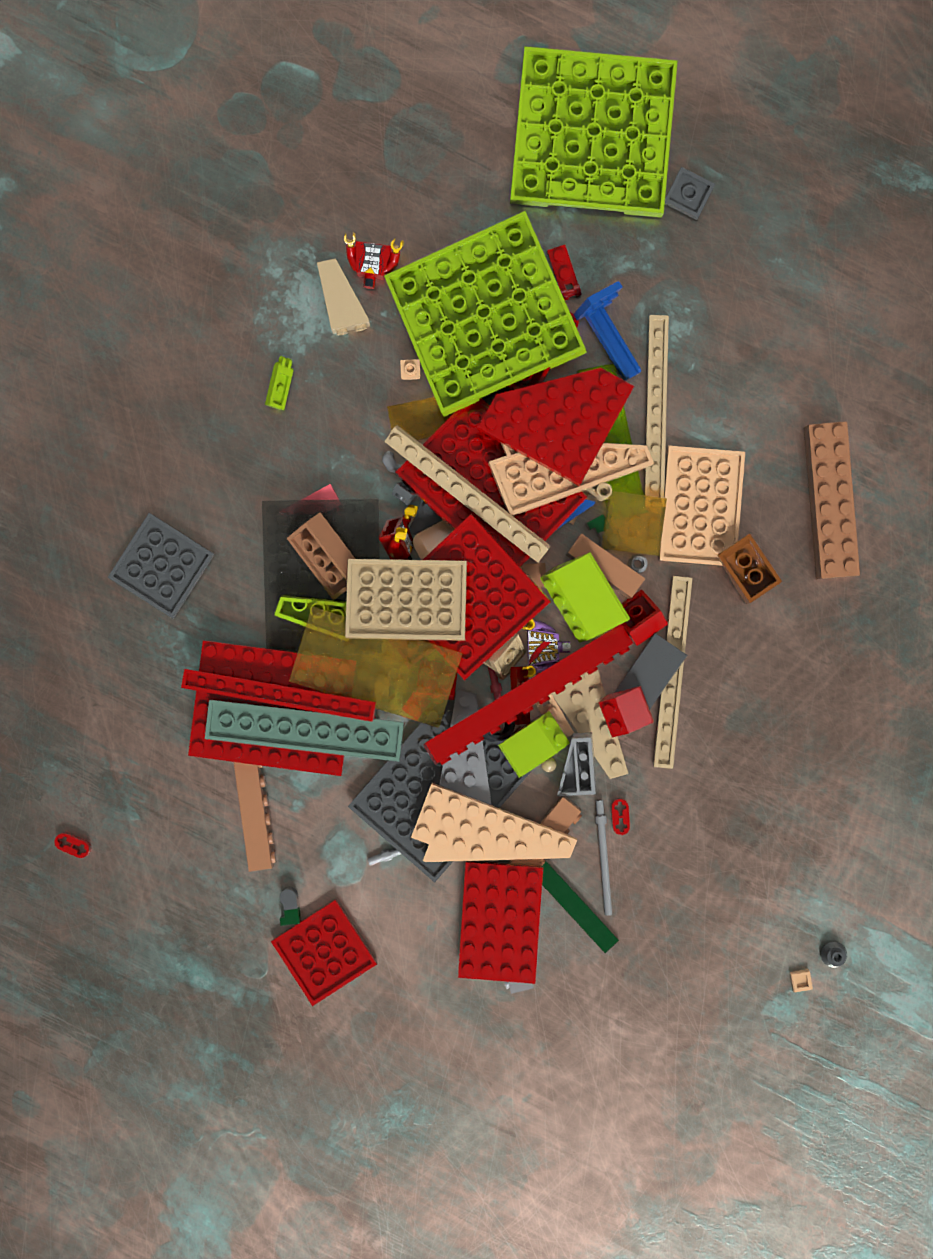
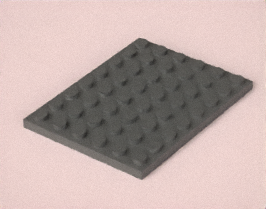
M454 696V700L441 699L402 744L400 761L388 760L348 806L434 883L453 861L424 862L423 859L429 844L411 838L431 783L439 785L443 767L440 762L436 765L434 764L423 744L450 728L456 696ZM484 739L483 748L491 805L500 808L531 771L519 778L498 746L503 741L490 742Z

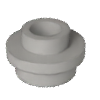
M641 554L633 555L628 562V566L637 573L644 572L648 565L647 559ZM636 560H639L641 562L640 567H636L634 565V562Z

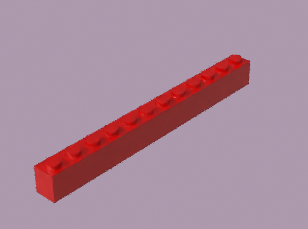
M620 624L425 742L423 746L435 765L439 762L443 765L451 760L450 756L457 752L460 755L468 750L467 745L473 742L476 745L485 739L483 735L488 732L492 735L499 731L501 724L506 722L509 725L517 720L516 715L523 712L525 715L534 709L532 705L537 702L540 705L550 699V694L555 692L558 695L566 690L565 685L571 682L574 685L581 681V675L586 672L588 675L598 670L597 666L599 664L607 665L615 660L613 656L617 653L620 656L630 650L629 646L633 644V641L623 625Z

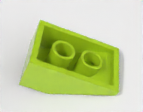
M550 711L536 717L498 746L520 778L569 745L570 742Z

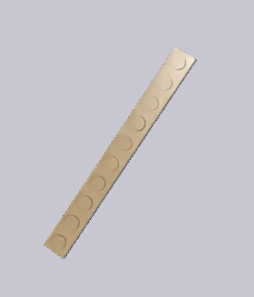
M649 315L645 445L648 447L654 464L645 468L644 507H664L669 316Z
M398 425L393 428L385 443L537 563L542 559L551 547L549 544Z
M672 576L666 641L685 653L692 578ZM684 662L660 695L653 767L673 769Z

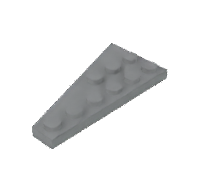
M457 690L450 727L478 711L476 693ZM483 741L476 745L472 742L467 745L468 750L460 755L457 752L450 756L451 760L443 764L439 785L491 805Z

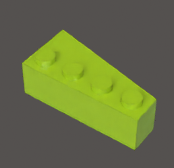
M281 596L275 616L347 642L350 640V638H345L346 602Z

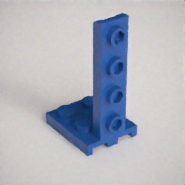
M617 281L588 297L573 315L577 321L583 317L587 319L622 379L627 381L639 374L641 368L604 309L612 303V300L619 296L618 292L623 288L621 283Z

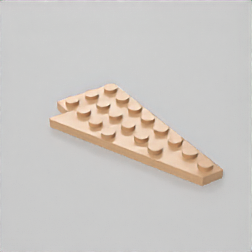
M502 443L501 445L506 456L488 463L506 510L512 516L654 464L646 445L603 443L581 485L578 486Z
M431 783L411 838L429 844L423 859L424 862L570 858L577 842V838L435 783Z

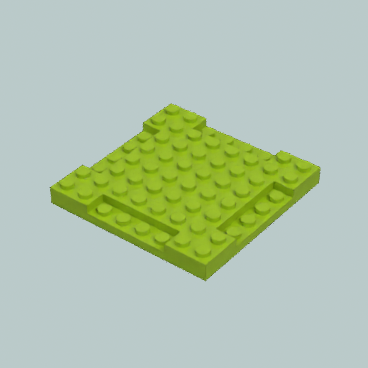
M524 46L510 204L619 211L627 215L662 218L665 205L678 61Z
M526 211L384 276L444 417L478 402L479 398L549 367L552 369L587 353Z

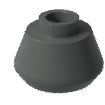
M829 942L822 948V961L828 967L838 968L846 962L847 950L839 942Z

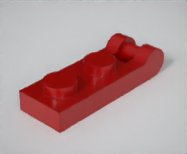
M566 245L547 250L556 282L564 300H569V297L581 296V289L577 282ZM571 284L572 289L566 290L565 286Z

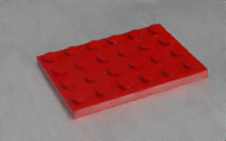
M466 861L458 978L536 983L543 867Z

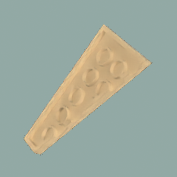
M599 670L590 675L586 672L581 675V681L574 685L570 682L565 685L566 690L558 695L554 692L552 695L578 733L592 732L594 757L607 776L612 779L626 775L628 770L618 736L611 737L598 703L606 696Z

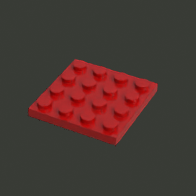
M337 899L271 941L312 1006L377 965V961Z

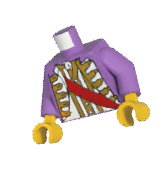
M532 619L527 623L526 627L522 628L527 630L528 666L522 668V670H528V675L524 676V678L534 677L556 664V661H559V653H570V641H559V634L545 622Z

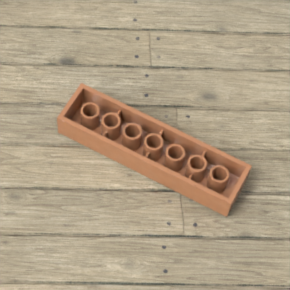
M847 422L807 425L804 427L816 580L860 576Z

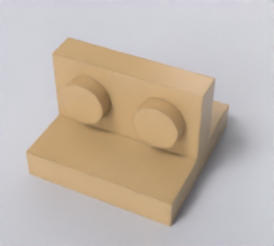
M516 633L483 663L493 669L496 676L501 680L507 677L511 672L510 667H515L526 653L519 634Z

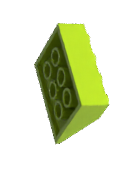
M591 552L557 565L540 577L544 587L579 643L590 640L630 619Z

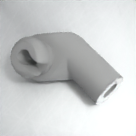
M387 451L384 453L382 461L389 472L395 473L402 465L396 463L392 452Z

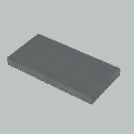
M655 633L615 692L641 686L650 710L688 655Z

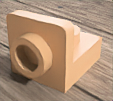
M419 359L400 360L402 380L421 378Z

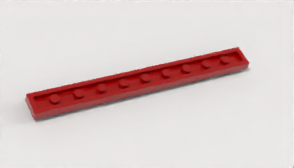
M184 669L181 688L371 722L374 721L377 704L374 701L191 669Z

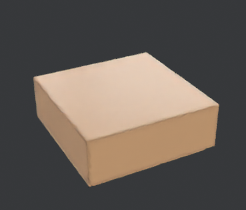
M809 969L789 972L794 993L813 990Z

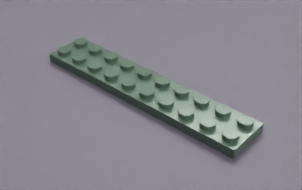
M209 700L205 739L399 762L404 722L374 719L371 722L313 711Z

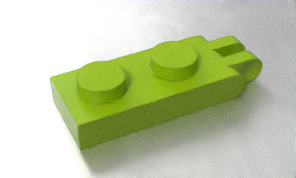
M280 356L278 362L274 364L265 401L266 406L278 410L285 409L293 375L292 359Z

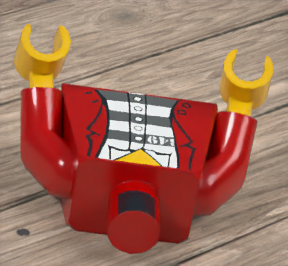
M353 232V239L350 240L346 237L347 233H345L344 241L347 243V260L352 270L357 272L358 277H364V288L374 289L376 279L384 280V276L393 272L398 266L400 249L403 247L404 241H401L400 246L395 244L396 238L392 240L391 246L356 241L354 244L356 234Z
M410 504L404 511L405 515L386 521L379 540L390 560H413L410 555L414 547L413 538L408 525L411 521L410 516H416L418 506Z

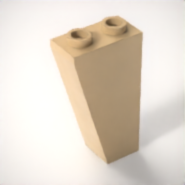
M336 258L317 262L332 333L345 335L349 330H366L370 326L369 319Z

